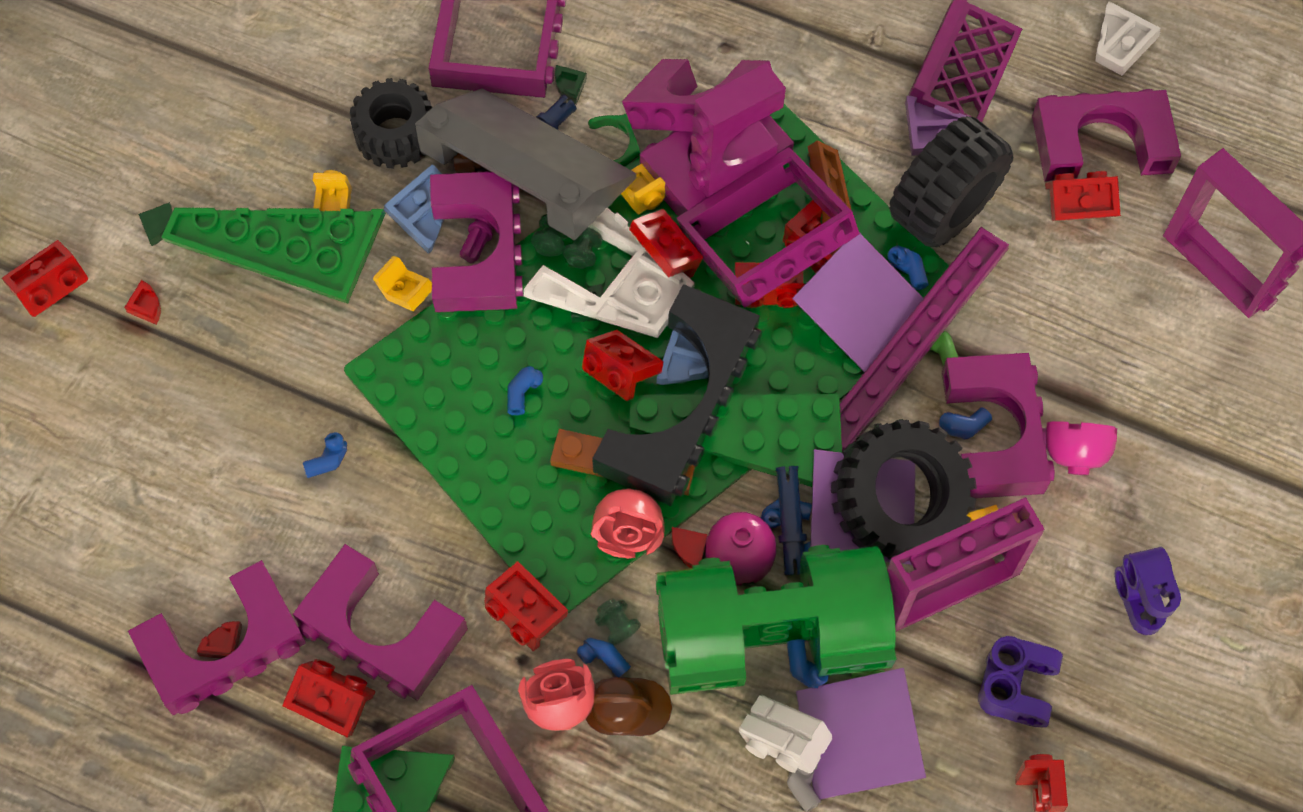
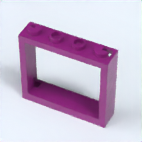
M461 0L441 1L428 68L432 87L470 91L483 88L490 93L546 97L547 84L554 82V67L551 66V60L558 57L559 41L555 40V35L562 32L563 14H559L560 7L566 6V0H547L536 71L449 62Z
M790 147L677 217L682 232L701 253L705 263L744 308L860 234L852 210ZM788 163L789 167L784 169L783 166ZM796 182L831 219L737 278L707 244L705 239ZM695 221H698V224L693 227L691 225Z
M1224 148L1198 166L1163 234L1167 241L1248 318H1251L1259 310L1263 312L1268 311L1278 301L1276 296L1289 285L1287 280L1300 268L1298 263L1303 260V221ZM1216 189L1283 251L1264 284L1198 222Z
M1026 497L891 558L887 571L892 591L896 632L1020 575L1045 530ZM1002 554L1004 560L995 563L992 557ZM910 561L914 571L910 573L908 571L905 572L902 563Z
M472 685L357 745L351 750V763L348 764V769L356 784L363 783L368 791L369 796L366 799L371 811L397 812L369 763L461 714L519 811L549 812Z

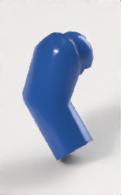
M894 246L888 251V260L891 265L909 275L911 286L915 290H921L928 286L923 261L919 254L901 246Z
M527 366L522 368L510 381L507 398V411L509 414L522 415L525 413V392L530 387L537 388L542 384L543 374L540 370Z
M980 407L970 417L946 412L940 417L939 426L950 436L969 439L990 423L992 416L983 407Z
M340 433L328 434L325 438L326 447L322 455L303 462L307 478L336 470L340 466L347 452V442Z
M779 498L769 504L761 514V518L770 528H776L781 525ZM800 501L802 519L809 520L812 503Z
M588 638L577 649L578 657L585 664L591 663L595 658L603 660L616 677L622 676L631 667L610 642Z
M791 640L787 642L791 675L809 688H818V686L825 684L828 681L829 675L818 677L817 666L807 660L805 640Z

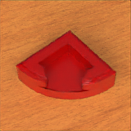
M141 280L124 308L127 313L157 325L161 315L160 301L152 287Z
M672 527V545L677 555L690 568L693 565H699L698 562L703 559L707 534Z
M230 621L221 624L220 627L201 640L196 653L202 657L220 659L230 655L238 648L242 629L241 622Z

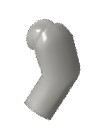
M797 768L795 773L789 771L787 785L805 812H809L821 803V800L810 786L814 770L812 773H807Z

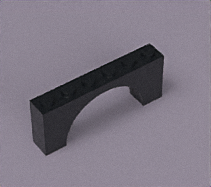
M683 284L669 310L668 328L685 337L701 355L709 379L705 395L697 408L686 419L664 431L634 435L607 429L592 458L593 473L630 489L647 493L653 499L669 506L672 505L676 495L682 497L690 481V477L686 475L691 465L697 467L703 456L705 447L701 445L706 435L712 437L718 426L720 418L716 415L720 407L726 408L734 392V388L731 385L735 377L741 378L748 364V359L745 356L749 348L756 349L763 331L758 329L760 315Z

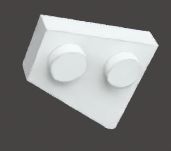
M1109 1L1106 5L1095 62L1122 76L1158 39L1161 28Z

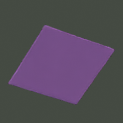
M860 233L848 243L842 245L792 299L865 372L924 298Z
M814 449L810 547L829 545L830 549L840 548V551L859 549L852 542L855 536L851 531L844 533L839 525L840 522L844 521L841 512L834 514L832 503L838 502L837 493H831V482L837 480L838 475L833 471L836 463L844 458L841 452ZM891 458L883 463L879 469L876 478V495L884 512L900 524L914 523L915 464L909 460ZM883 556L885 562H890V561H891V560H888V557ZM910 561L902 563L912 565Z
M904 668L821 685L818 688L796 691L799 711L823 721L832 734V740L824 754L821 753V759L818 762L817 769L814 770L812 778L813 790L819 799L926 778Z

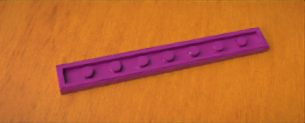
M980 227L840 403L842 453L848 445L856 442V438L865 432L1008 251V243Z

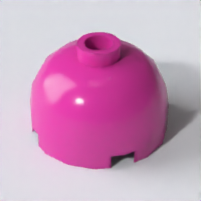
M1064 421L1047 422L1046 447L1050 457L1057 464L1068 467V474L1089 475L1090 469L1100 468L1111 459L1115 451L1118 428L1094 423L1081 422V424H1069V422Z
M733 512L721 517L711 527L705 543L706 559L719 558L721 562L730 561L736 586H742L743 583L753 581L756 583L761 581L771 571L776 558V539L770 526L759 516L748 512Z

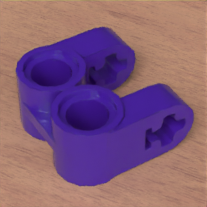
M1163 547L1124 555L1123 565L1116 567L1114 572L1117 591L1123 600L1134 630L1143 635H1153L1161 629L1167 617L1175 612L1181 602V594L1172 571L1170 558ZM1161 596L1163 598L1169 597L1170 599L1166 607L1163 604ZM1145 609L1149 615L1156 617L1152 625H1150L1148 619L1142 620L1140 617Z
M1013 636L999 638L992 646L986 658L984 676L978 692L980 707L991 716L1033 727L1043 728L1049 726L1052 706L1043 700L1022 695L1021 682L1024 670L1043 675H1058L1063 654L1054 648ZM1007 653L1014 658L1015 665L1011 666L1002 663L998 654ZM999 687L1003 689L1008 696L1007 700L996 699L991 693V688Z

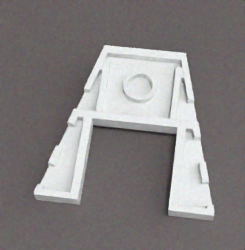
M606 208L586 230L632 255V258L601 297L596 296L544 265L524 288V297L658 338L668 325L669 310L682 285L685 284L694 288V282L683 272L668 278L629 230L628 222L618 212L614 214L609 208Z

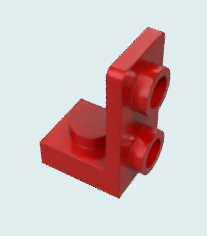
M814 200L785 224L783 242L786 247L822 225L820 223L822 209ZM828 254L810 266L811 269L817 273L832 255Z

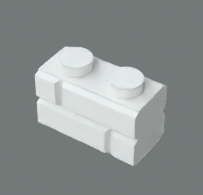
M759 695L751 708V713L747 714L739 727V733L746 741L745 747L748 751L762 759L768 754L776 758V762L781 767L793 773L796 772L797 768L807 773H812L821 759V753L824 754L832 740V734L823 721L764 695Z

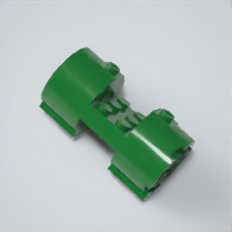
M829 545L812 546L808 548V552H803L800 561L801 582L787 583L781 586V590L767 592L765 587H752L743 591L744 594L738 595L730 561L721 562L719 558L700 560L698 562L699 565H693L690 569L655 573L656 594L659 595L658 618L665 669H669L667 678L670 695L744 686L747 678L745 649L787 644L791 640L808 641L813 661L817 666L818 677L892 668L897 660L895 652V615L891 585L884 557L877 546L840 551V548L830 549Z

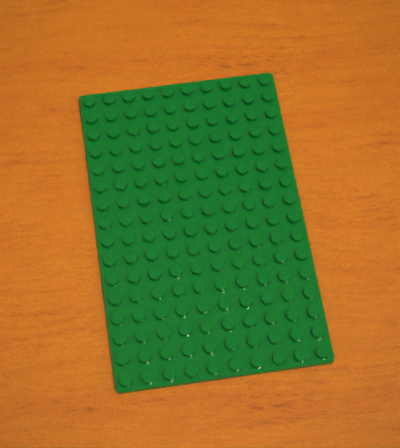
M784 104L783 108L770 114V116L794 142L793 151L810 168V156L807 146L817 140L822 143L824 142ZM640 156L625 167L632 170L640 165ZM840 159L851 210L859 232L889 263L888 251L894 246L907 248L920 255L926 272L928 286L916 291L924 298L949 265L931 247L925 246L895 221L891 216L889 206ZM788 163L783 166L784 169L789 167ZM795 182L709 236L705 241L735 275V262L762 263L786 247L783 242L785 224L813 199ZM621 194L607 207L614 214L618 212L628 222V227H630L634 219L664 209L681 229L677 220L678 216L664 199L656 208L652 210L647 209L639 215ZM698 221L694 222L691 225L693 227L698 224ZM546 222L515 244L521 245L522 265H516V276H522L523 296L517 297V309L435 312L434 304L432 303L346 364L344 372L504 563L510 568L518 561L570 613L646 553V550L635 552V558L628 559L614 557L601 551L597 547L598 541L592 538L591 535L594 513L600 501L611 492L630 488L605 477L551 466L550 460L559 429L600 438L604 437L607 429L625 434H634L630 432V400L626 401L582 369L586 340L618 330L663 360L673 330L668 328L667 325L659 337L656 338L601 320L572 323L571 311L524 297V288L543 265L586 290L592 286L602 284L604 294L632 258V255L587 230L576 240H573L552 228ZM702 259L694 276L690 278L694 282V289L735 305V296ZM810 266L803 270L804 284L816 274ZM895 268L899 272V274L911 285L909 275ZM735 305L760 315L758 329L763 332L756 349L749 348L745 356L748 359V364L741 378L735 377L731 385L734 388L733 394H839L840 401L865 373L799 305L791 308H783L778 305L744 308L742 305ZM527 366L540 370L543 374L542 384L537 388L530 387L525 392V413L522 415L509 414L507 411V398L510 381L522 368ZM658 375L636 382L634 395L705 394L709 379L660 385L657 384ZM706 453L703 455L700 463L695 467L689 496L683 495L679 497L676 495L671 506L655 500L660 506L663 515L664 538L672 533V527L678 528L752 469L724 461L723 457Z

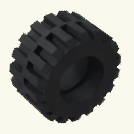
M387 78L384 83H380L379 80L375 81L370 89L364 87L361 90L362 96H356L353 100L354 106L350 108V121L359 152L362 151L363 157L368 161L372 159L374 165L380 167L384 163L390 169H394V165L400 164L401 168L408 167L407 162L412 161L415 164L420 161L419 155L426 156V154L420 151L415 123L432 109L431 102L428 100L424 90L419 91V86L415 83L407 85V80L404 79L393 82V78ZM392 118L407 120L404 125L398 128L385 129L379 127L384 121Z

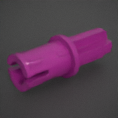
M475 219L473 223H470L468 226L469 234L460 251V257L466 260L467 263L477 261L486 242L491 241L493 238V227L479 219Z

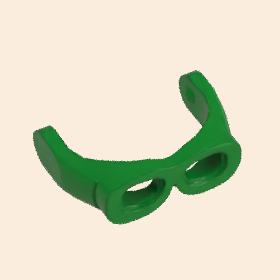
M627 114L598 116L588 121L590 129L613 126L623 131L630 138L624 155L613 161L625 167L640 156V149Z

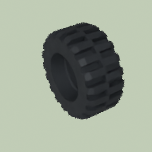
M960 117L957 121H952L948 124L947 128L942 129L931 142L929 141L923 151L915 157L909 169L900 178L901 181L893 191L894 196L890 199L889 203L892 218L925 246L937 248L947 244L951 238H955L960 234L961 230L966 228L974 217L984 209L986 203L991 200L997 188L1003 183L1004 177L1009 172L1010 164L1014 158L1010 144L975 117Z
M897 420L865 432L856 438V442L848 445L843 451L844 458L836 463L833 471L838 477L836 481L831 482V493H837L838 502L832 503L834 514L841 512L844 521L839 523L844 533L851 531L855 536L852 542L859 548L877 546L881 550L882 555L891 560L894 556L970 522L971 519L966 516V513L975 509L976 499L970 497V490L977 489L976 478H969L967 469L972 468L969 457L962 459L958 452L962 450L960 444L956 440L951 442L945 440L947 432L939 427L931 430L929 429V423L919 420L914 423H910L909 420ZM902 457L910 460L922 470L927 478L930 488V502L926 513L916 523L900 524L894 521L884 512L878 502L876 495L877 474L882 464L891 458Z

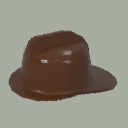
M612 677L602 679L594 684V704L592 711L586 717V721L591 728L601 734L622 736L653 735L662 730L670 720L672 712L670 696L664 687L655 681L644 678Z

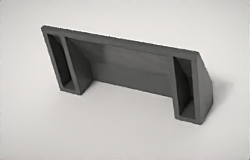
M483 88L436 104L415 123L421 152L443 165H446L454 156L460 153L546 202L548 225L573 240H576L637 178L635 172Z

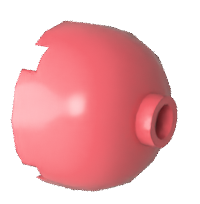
M622 489L611 492L596 506L592 521V538L598 541L597 547L601 551L614 557L635 558V552H642L646 550V555L651 554L661 546L664 538V520L661 508L649 494L640 490Z
M572 659L552 660L533 669L535 675L529 678L528 681H526L525 676L520 681L518 692L528 718L542 729L552 731L569 730L585 720L592 711L595 685L591 672L584 663L582 668L576 666L575 661Z

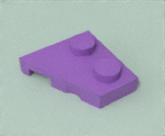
M907 96L905 107L911 156H918L926 144L936 137L937 133L947 128L948 124L952 121H957L958 118L966 117V115L952 113L947 108L935 105L933 109L917 103V97Z

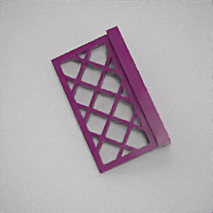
M952 0L908 96L917 97V103L933 109L935 105L947 108L952 113H960L969 117L972 116L964 113L961 104L973 101L978 112L976 118L982 122L1023 29L968 3L967 0ZM967 14L978 19L982 27L970 30L965 20ZM1001 30L1012 37L1009 42L999 44L993 32ZM986 34L991 46L979 49L974 37ZM966 39L971 52L959 54L954 42ZM995 53L999 66L988 68L983 55ZM975 58L980 71L968 74L963 61ZM955 63L961 76L948 79L943 67ZM984 77L989 89L977 93L972 80ZM964 82L970 95L957 98L952 85ZM944 88L950 100L941 102L931 97L932 91Z

